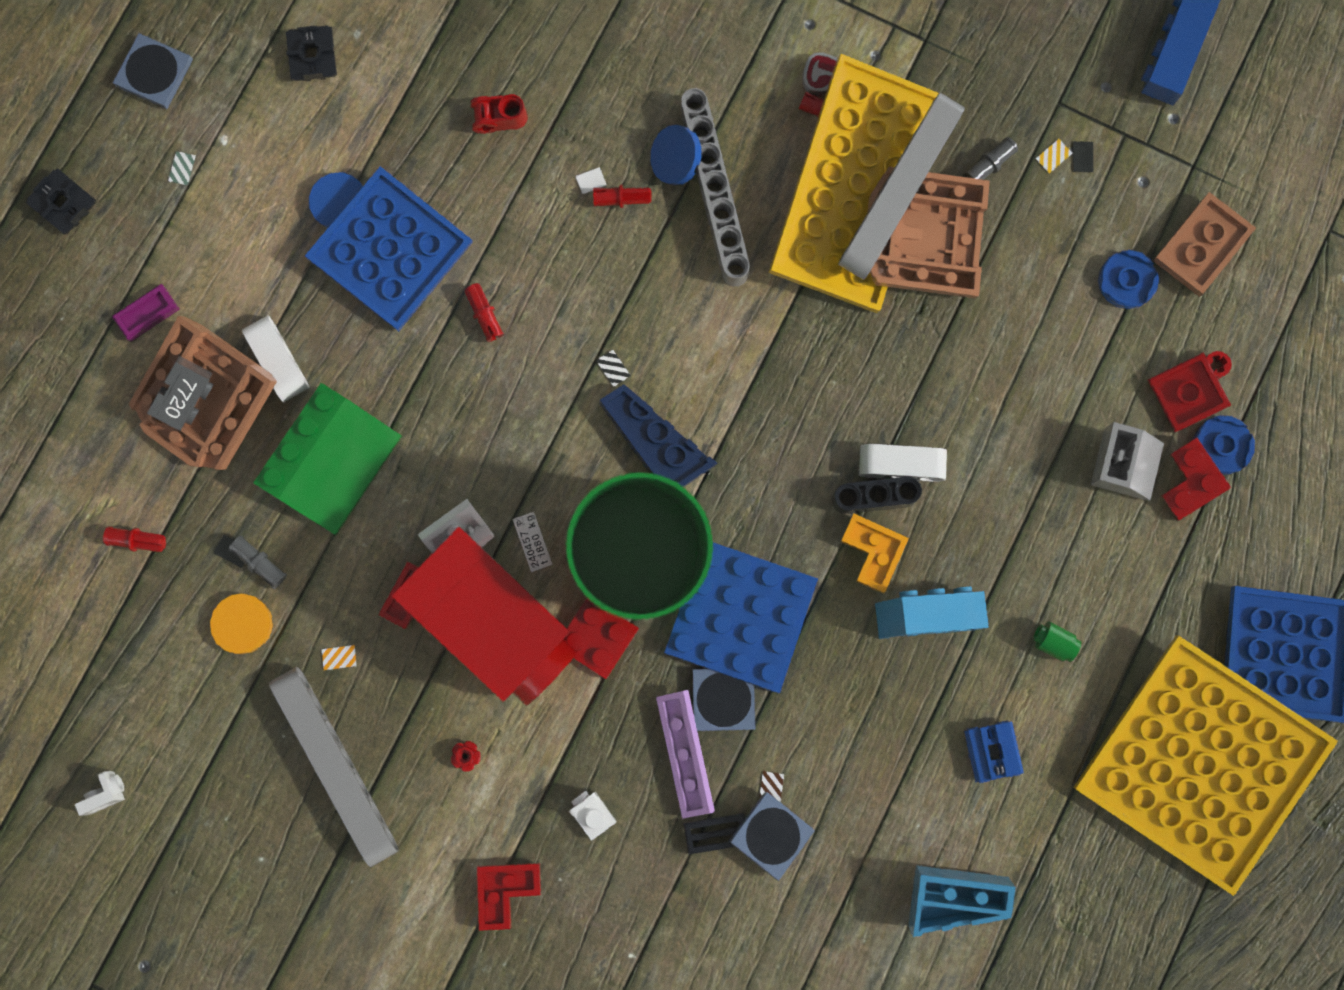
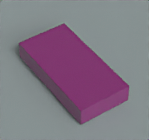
M161 283L112 317L127 340L132 342L179 311L180 308L166 287Z

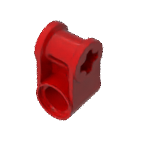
M515 94L492 97L480 96L473 98L470 102L471 107L474 109L475 118L472 130L476 133L488 134L495 131L517 130L525 126L528 121V114L523 100ZM510 109H520L516 115H507Z

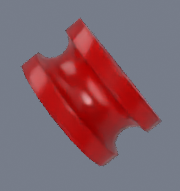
M1215 351L1206 356L1209 364L1214 362L1213 359H1215V363L1220 361L1222 367L1219 368V373L1217 369L1213 370L1217 379L1224 377L1230 372L1232 362L1226 353Z

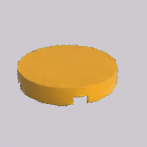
M247 594L231 595L222 600L213 610L210 620L211 634L216 644L225 651L235 654L252 653L269 639L273 628L272 614L257 597Z

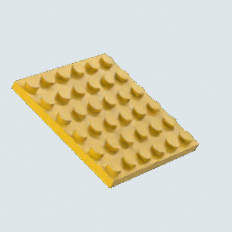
M1176 635L1073 788L1234 896L1338 741L1199 648Z

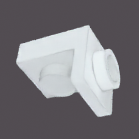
M104 771L98 774L102 788L84 794L85 800L75 804L79 816L91 815L125 800L122 793L124 791V784L117 774L115 775L114 771Z
M587 791L571 801L574 808L569 812L576 818L591 841L617 822L596 792L589 796Z

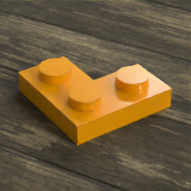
M853 513L840 542L868 554L856 582L884 594L909 538Z

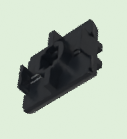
M316 25L298 27V29L286 32L288 49L286 53L289 59L290 78L292 81L306 80L307 82L311 81V79L324 80L337 76L332 27H317ZM316 48V57L308 58L307 50Z
M57 168L39 182L32 190L34 192L27 198L26 203L65 235L74 226L77 227L80 224L79 221L84 215L87 216L89 214L88 211L93 207L96 200ZM60 195H64L67 200L59 208L55 205L54 201Z

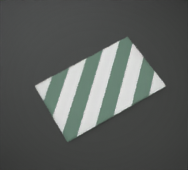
M176 151L168 181L188 185L196 155Z

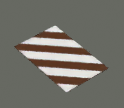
M763 771L760 798L764 792H768L781 802L784 774Z

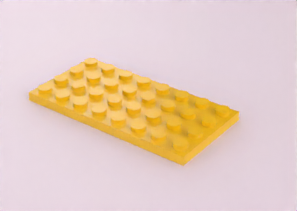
M840 54L768 273L876 314L881 311L888 287L875 285L870 272L862 280L839 266L838 263L867 215L870 194L887 168L895 167L939 93Z

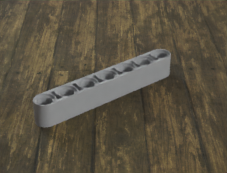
M691 88L686 90L681 98V114L684 126L690 129V131L695 132L698 129H703L708 132L706 136L698 137L701 144V159L705 156H711L715 159V162L704 164L700 161V165H696L695 170L722 277L728 285L737 287L747 281L750 268L707 96L702 90ZM696 102L701 107L697 110H692L687 105ZM717 183L722 186V189L718 192H713L708 189V185ZM719 210H724L729 214V217L718 219L714 214ZM730 237L736 241V245L726 247L721 241L724 238ZM732 265H738L743 268V273L733 275L728 271V268Z
M939 92L838 263L839 266L862 280L867 277L959 121L965 107Z
M296 666L270 681L269 686L364 861L369 867H373L398 852L399 849L393 835L302 671Z

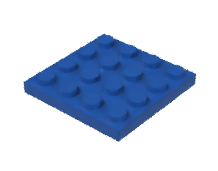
M380 166L306 253L305 257L399 332L473 241Z
M713 542V554L708 574L695 595L680 607L664 654L780 694L818 578Z
M1232 586L1224 666L1303 718L1344 723V600Z

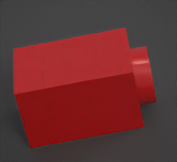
M460 527L392 595L408 613L503 702L513 694L525 706L529 705L558 677L577 654V651L564 639L570 631Z

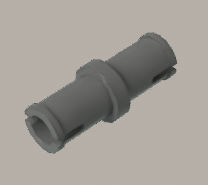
M1009 137L1004 138L990 152H984L980 157V161L966 171L963 177L984 180L991 173H997L1001 169V165L1018 152L1017 144Z
M242 535L236 538L229 546L228 550L248 566L247 570L258 574L271 588L276 589L287 577L286 573H283L267 559L268 555L264 551L260 553Z

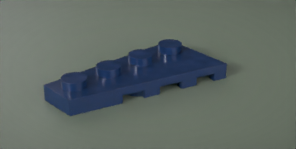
M625 384L600 399V406L649 473L666 477L682 487H686L717 465L715 460L702 453L698 446L689 438L687 440L674 429L675 427L666 419L663 420L657 415L651 406Z

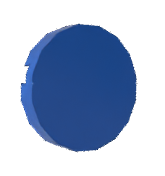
M667 126L659 132L651 148L653 172L660 181L672 185L684 184L692 179L695 175L696 165L699 166L701 161L699 138L685 126Z
M343 172L330 173L321 177L313 185L309 195V208L316 221L328 228L363 187L361 182L354 176Z
M1133 250L1121 251L1109 257L1101 267L1098 277L1100 292L1109 303L1118 308H1138L1148 302L1157 291L1159 283L1158 271L1156 272L1152 260L1143 253Z
M1220 415L1205 421L1197 428L1193 439H1199L1223 475L1240 471L1250 463L1255 452L1253 435L1250 434L1243 421L1232 416Z

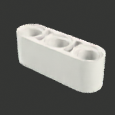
M269 315L242 329L243 335L261 367L270 372L277 382L273 389L283 403L310 388Z
M864 444L860 446L859 476L879 479L913 477L918 481H946L947 450L931 447Z

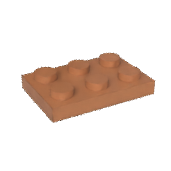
M1209 192L1154 258L1153 262L1200 297L1254 232L1256 227Z

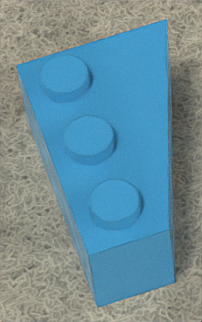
M972 587L954 588V593L945 594V588L926 590L927 595L918 596L917 590L899 592V598L875 603L879 639L989 628L984 591L972 592Z
M916 865L908 927L912 936L917 937L922 936V933L937 930L948 931L952 930L953 927L968 924L974 926L1012 918L1016 887L1010 878L1005 876Z

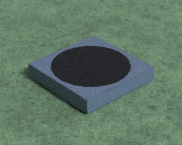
M139 33L113 84L117 88L168 109L193 59L188 54Z
M693 669V709L697 731L755 730L754 685L710 669Z
M764 792L728 842L775 880L779 881L815 830L770 793Z

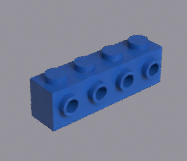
M1173 0L1172 5L1176 8L1173 15L1168 14L1161 30L1165 31L1163 40H1157L1151 53L1155 57L1152 65H1147L1141 77V81L1145 82L1141 91L1142 94L1172 106L1183 94L1220 0Z

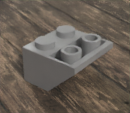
M1113 422L1104 429L1091 486L1150 501L1164 443L1142 429Z

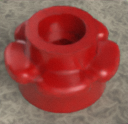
M459 742L452 748L453 755L450 759L455 768L468 772L473 770L475 765L479 764L481 753L473 742ZM464 753L468 754L467 759L463 758Z

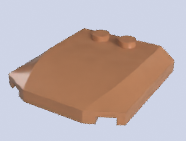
M894 167L887 168L870 194L868 211ZM928 172L870 271L874 284L975 299L979 297L982 267H979L983 214L988 206L990 181Z
M178 316L129 402L131 410H136L142 422L139 425L143 432L189 466L225 470L277 381L270 372L203 325L185 316ZM179 355L211 372L212 375L209 382L214 384L206 399L204 400L199 397L194 407L199 409L192 424L185 423L181 431L147 414L161 387L169 388V385L164 382Z

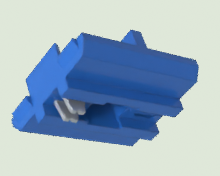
M1012 721L997 722L998 724L979 728L972 727L964 731L969 752L968 758L971 761L975 783L989 782L990 780L1018 776L1024 773ZM997 744L1000 758L991 760L988 745Z

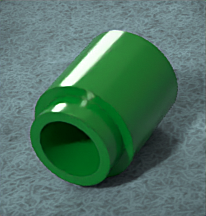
M1050 621L1045 625L1040 624L1033 635L1036 649L1061 662L1065 660L1072 662L1079 653L1082 644L1080 640L1076 639L1075 634Z

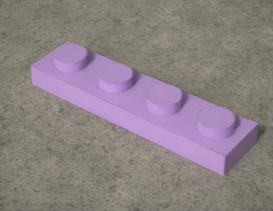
M688 690L656 697L682 819L715 812Z

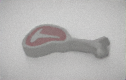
M823 52L812 54L808 58L803 71L802 81L804 89L810 94L817 96L827 93L838 58Z

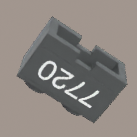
M179 355L164 382L169 385V388L161 387L147 414L181 431L185 423L191 425L199 409L194 407L199 397L205 400L214 385L209 382L212 373Z

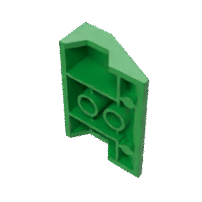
M320 383L253 483L329 532L337 535L402 438V435L325 384Z

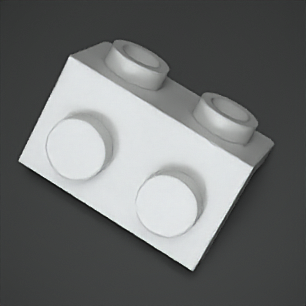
M466 499L420 532L418 536L430 552L433 553L458 527L462 528L481 547L490 541L494 534L469 500Z

